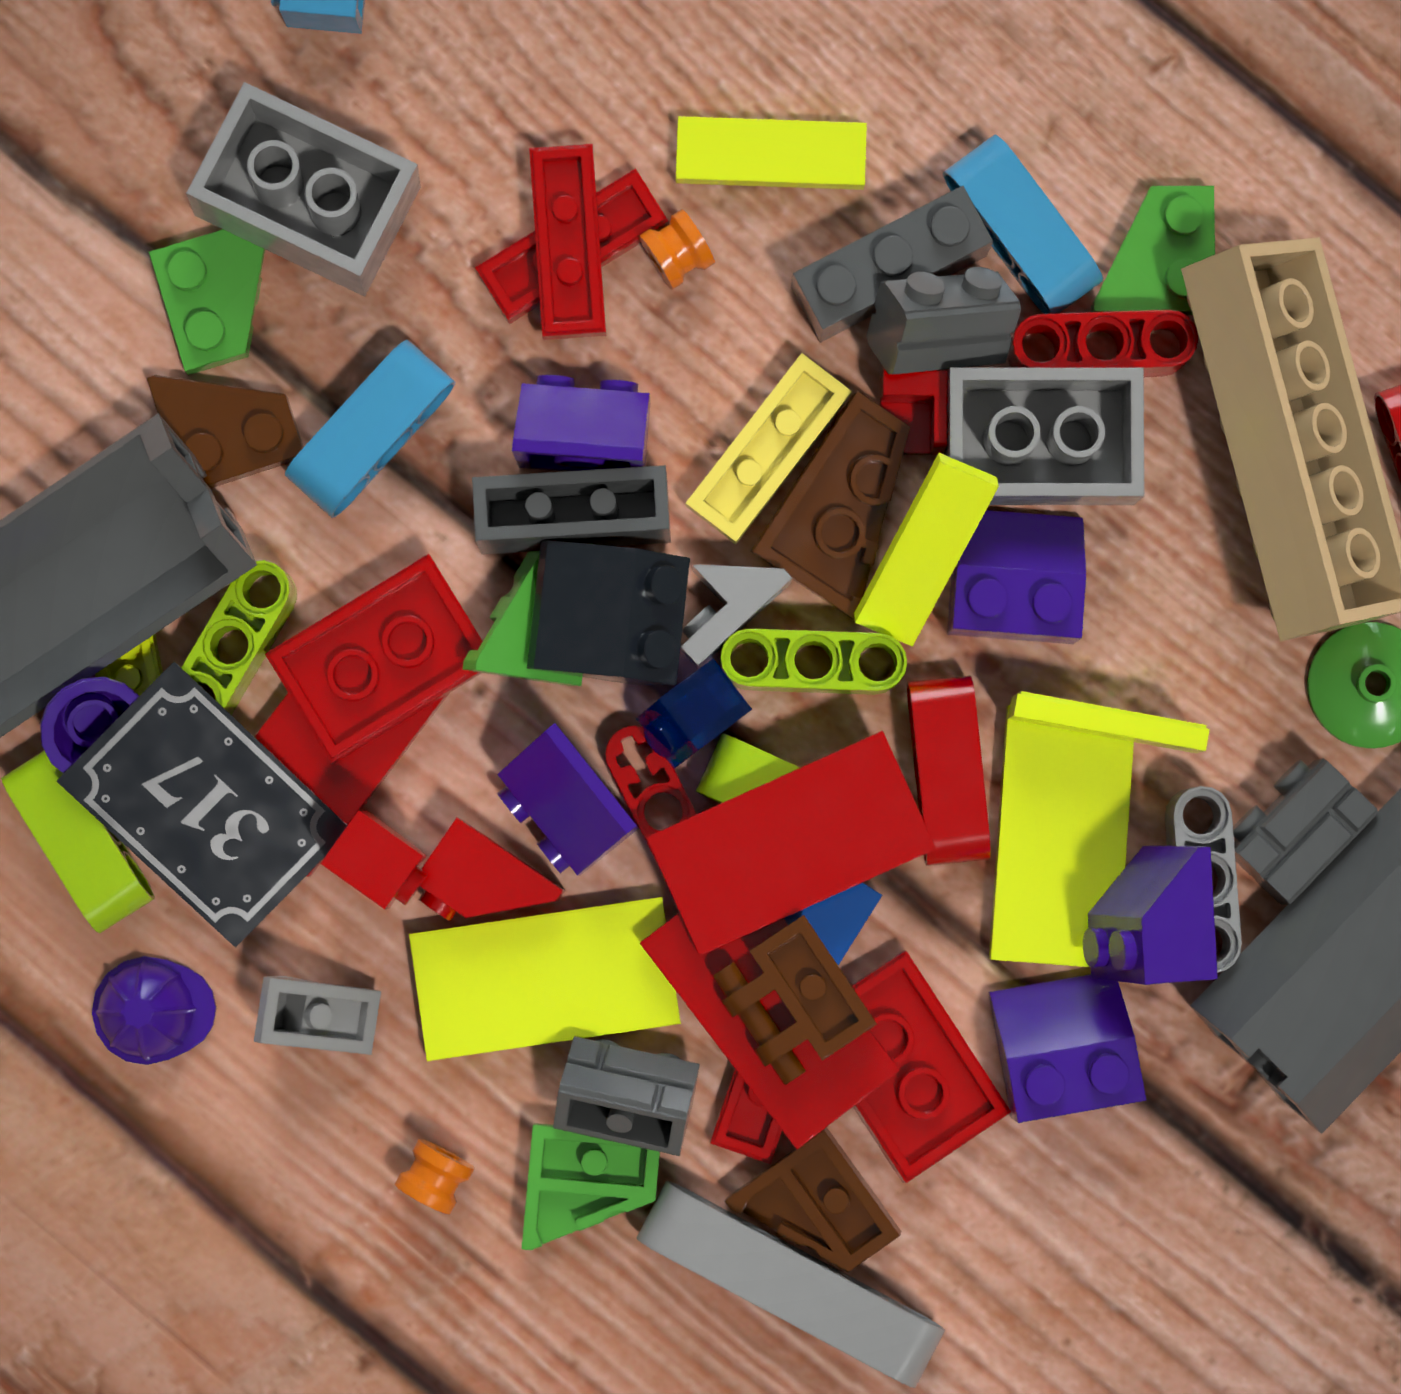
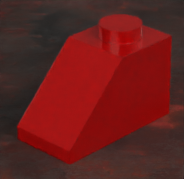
M358 810L320 863L384 910L389 909L395 900L406 906L428 875V873L419 868L427 855L371 812Z
M456 817L421 868L428 875L420 886L424 889V892L418 900L450 921L456 912L465 918L559 901L566 890L461 818Z

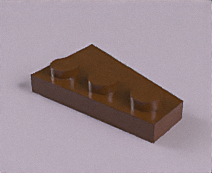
M854 392L750 552L774 568L784 569L794 581L855 621L854 612L864 595L870 568L874 565L881 527L888 502L892 498L910 426L860 392Z

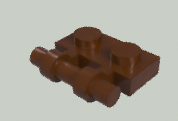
M805 915L750 950V953L764 972L750 983L746 981L735 962L713 975V978L726 996V999L721 1002L732 1018L738 1014L759 1046L754 1052L764 1067L771 1064L784 1085L806 1071L792 1050L805 1040H809L823 1061L877 1025ZM773 990H776L796 1020V1023L780 1032L760 1002L761 998Z

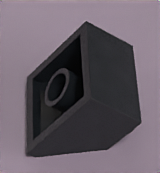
M549 540L541 541L527 669L632 685H676L690 558L638 548Z

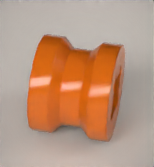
M683 209L671 216L670 224L660 231L649 229L639 236L647 255L671 290L683 284L685 274L693 269L705 270L715 264V259L706 241Z
M419 1138L412 1150L415 1160L410 1170L401 1172L394 1185L416 1201L436 1211L450 1215L457 1203L454 1195L460 1183L470 1179L475 1167L454 1153Z

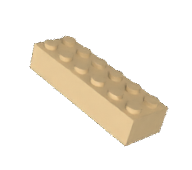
M1320 237L1237 245L1181 268L1187 290V301L1193 312L1203 350L1204 365L1210 376L1220 414V425L1226 436L1236 474L1237 489L1243 500L1253 538V549L1259 560L1269 598L1270 613L1275 621L1280 642L1350 627L1401 613V539Z

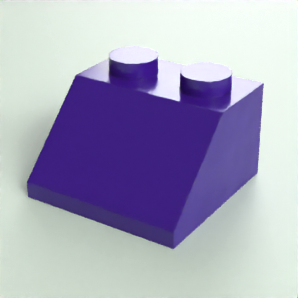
M559 375L537 376V384L522 383L512 444V452L518 467L552 471L645 467L650 416V393L638 392L637 383L624 380L600 381V389L576 388L574 378Z
M986 510L951 574L947 635L1074 644L1082 639L1086 587L1083 517Z
M556 723L545 730L497 774L506 785L497 795L520 823L531 816L546 835L537 845L560 874L570 866L577 876H580L639 829Z
M1142 846L1088 913V929L1083 936V954L1086 963L1091 967V978L1142 985L1218 979L1211 847Z
M1091 974L988 992L1008 1106L1011 1110L1010 1117L1014 1121L1022 1123L1146 1101L1135 1035L1118 981L1091 978Z

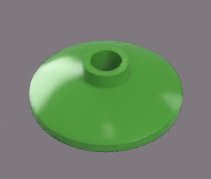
M1366 622L1345 627L1331 635L1315 653L1307 677V692L1310 706L1320 724L1338 740L1351 746L1369 749L1383 748L1401 742V629L1379 622ZM1371 672L1380 673L1386 680V689L1380 696L1372 695L1366 689L1365 680Z

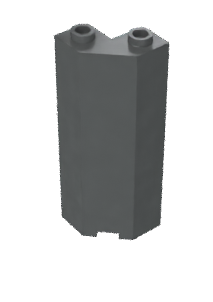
M159 413L0 520V738L44 709L63 687L82 678H90L257 566L243 529L230 509H223L216 501L212 491L203 480L208 475L195 455Z
M1401 788L1290 905H1287L1239 955L1235 964L1223 971L1218 976V979L1190 1005L1217 1038L1256 1069L1280 1100L1321 1134L1401 1052Z

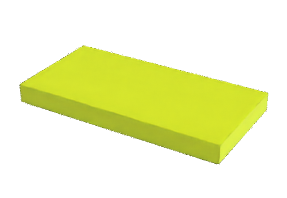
M1007 705L989 960L1089 967L1083 954V936L1088 929V913L1126 867L1134 742L1008 719L1010 705Z
M663 897L409 934L427 1061L573 1040L574 1036L589 1038L681 1024L676 990L640 945V942L666 923Z

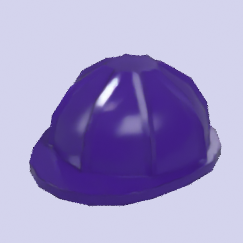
M106 677L82 678L63 687L47 704L40 722L41 745L51 764L62 773H65L133 704L139 695L125 683Z
M143 956L123 961L105 975L95 991L92 1016L96 1033L110 1052L126 1062L149 1065L172 1059L190 1051L204 1041L214 1026L217 1006L213 990L203 976L188 967L172 961Z

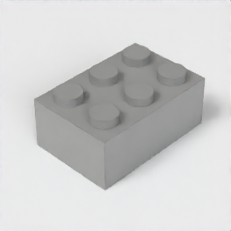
M244 82L186 195L194 216L365 297L421 185L418 164Z
M949 368L947 381V446L944 455L997 477L999 487L989 505H1135L1144 497L1143 368Z

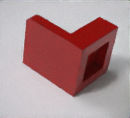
M883 369L880 378V406L910 426L903 455H938V453H944L947 446L948 370L888 374Z

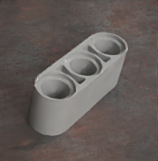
M1198 786L1182 790L1170 799L1165 812L1166 842L1169 846L1211 847V864L1218 877L1217 887L1213 892L1215 929L1220 933L1223 941L1222 950L1217 956L1218 973L1227 970L1235 964L1240 955L1242 944L1231 808L1225 796L1212 787ZM1192 798H1200L1206 801L1212 809V824L1202 834L1189 830L1183 820V809Z

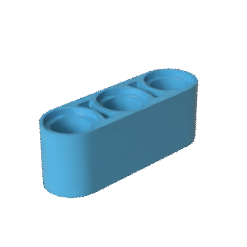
M993 135L943 172V177L950 191L964 186L993 240L992 248L1043 314L1062 312L1103 282L1101 271L1090 253L1015 153L999 136Z
M403 341L389 353L296 455L287 467L285 476L331 518L336 517L355 500L451 393L456 382L411 341Z

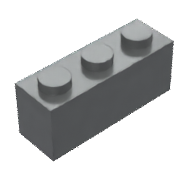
M961 186L796 271L792 276L791 289L821 343L871 317L872 313H876L874 305L880 281L907 279L910 274L915 272H927L936 276L952 275L987 257L993 240L964 186Z
M666 465L472 477L475 541L481 554L540 551L541 541L545 540L605 546L671 543Z

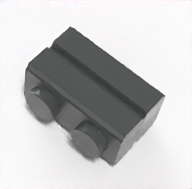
M984 267L969 268L965 274L936 276L927 272H915L910 274L907 279L880 281L874 305L876 313H872L866 336L868 345L888 374L1006 363L1012 343L1010 333L1015 332L1020 316V301L998 271L994 272Z
M1324 758L1314 760L1309 766L1302 760L1297 761L1274 785V788L1281 795L1264 812L1257 805L1254 806L1233 826V835L1237 839L1234 842L1235 861L1281 905H1290L1379 813L1377 808Z
M574 1036L559 1086L553 1128L680 1156L693 1105L700 1064L684 1061L669 1053L652 1054L621 1047L610 1040L599 1039L593 1041Z

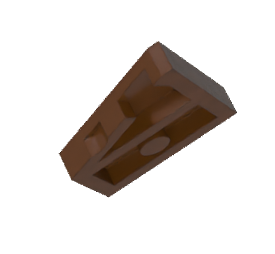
M159 375L147 378L157 413L160 414L195 455L208 475L203 480L210 489L291 463L304 447L289 399L285 394Z
M827 1127L798 1150L795 1148L733 1192L724 1201L732 1211L740 1215L742 1212L776 1230V1234L797 1246L804 1245L819 1254L821 1259L847 1273L897 1239L902 1232Z

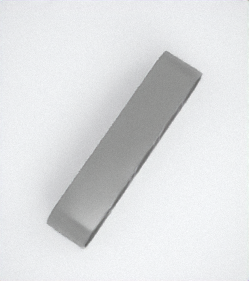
M671 1181L665 1182L636 1237L642 1244L909 1387L916 1388L945 1332L942 1326L924 1315Z

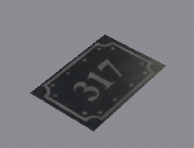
M175 662L56 781L235 948L317 866L348 826Z

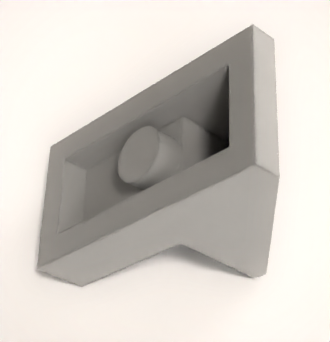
M693 565V572L724 604V607L716 613L708 605L682 629L688 640L681 646V652L697 669H700L723 647L731 635L742 630L791 584L792 577L781 568Z
M287 976L264 977L254 1042L372 1055L381 991L312 982Z

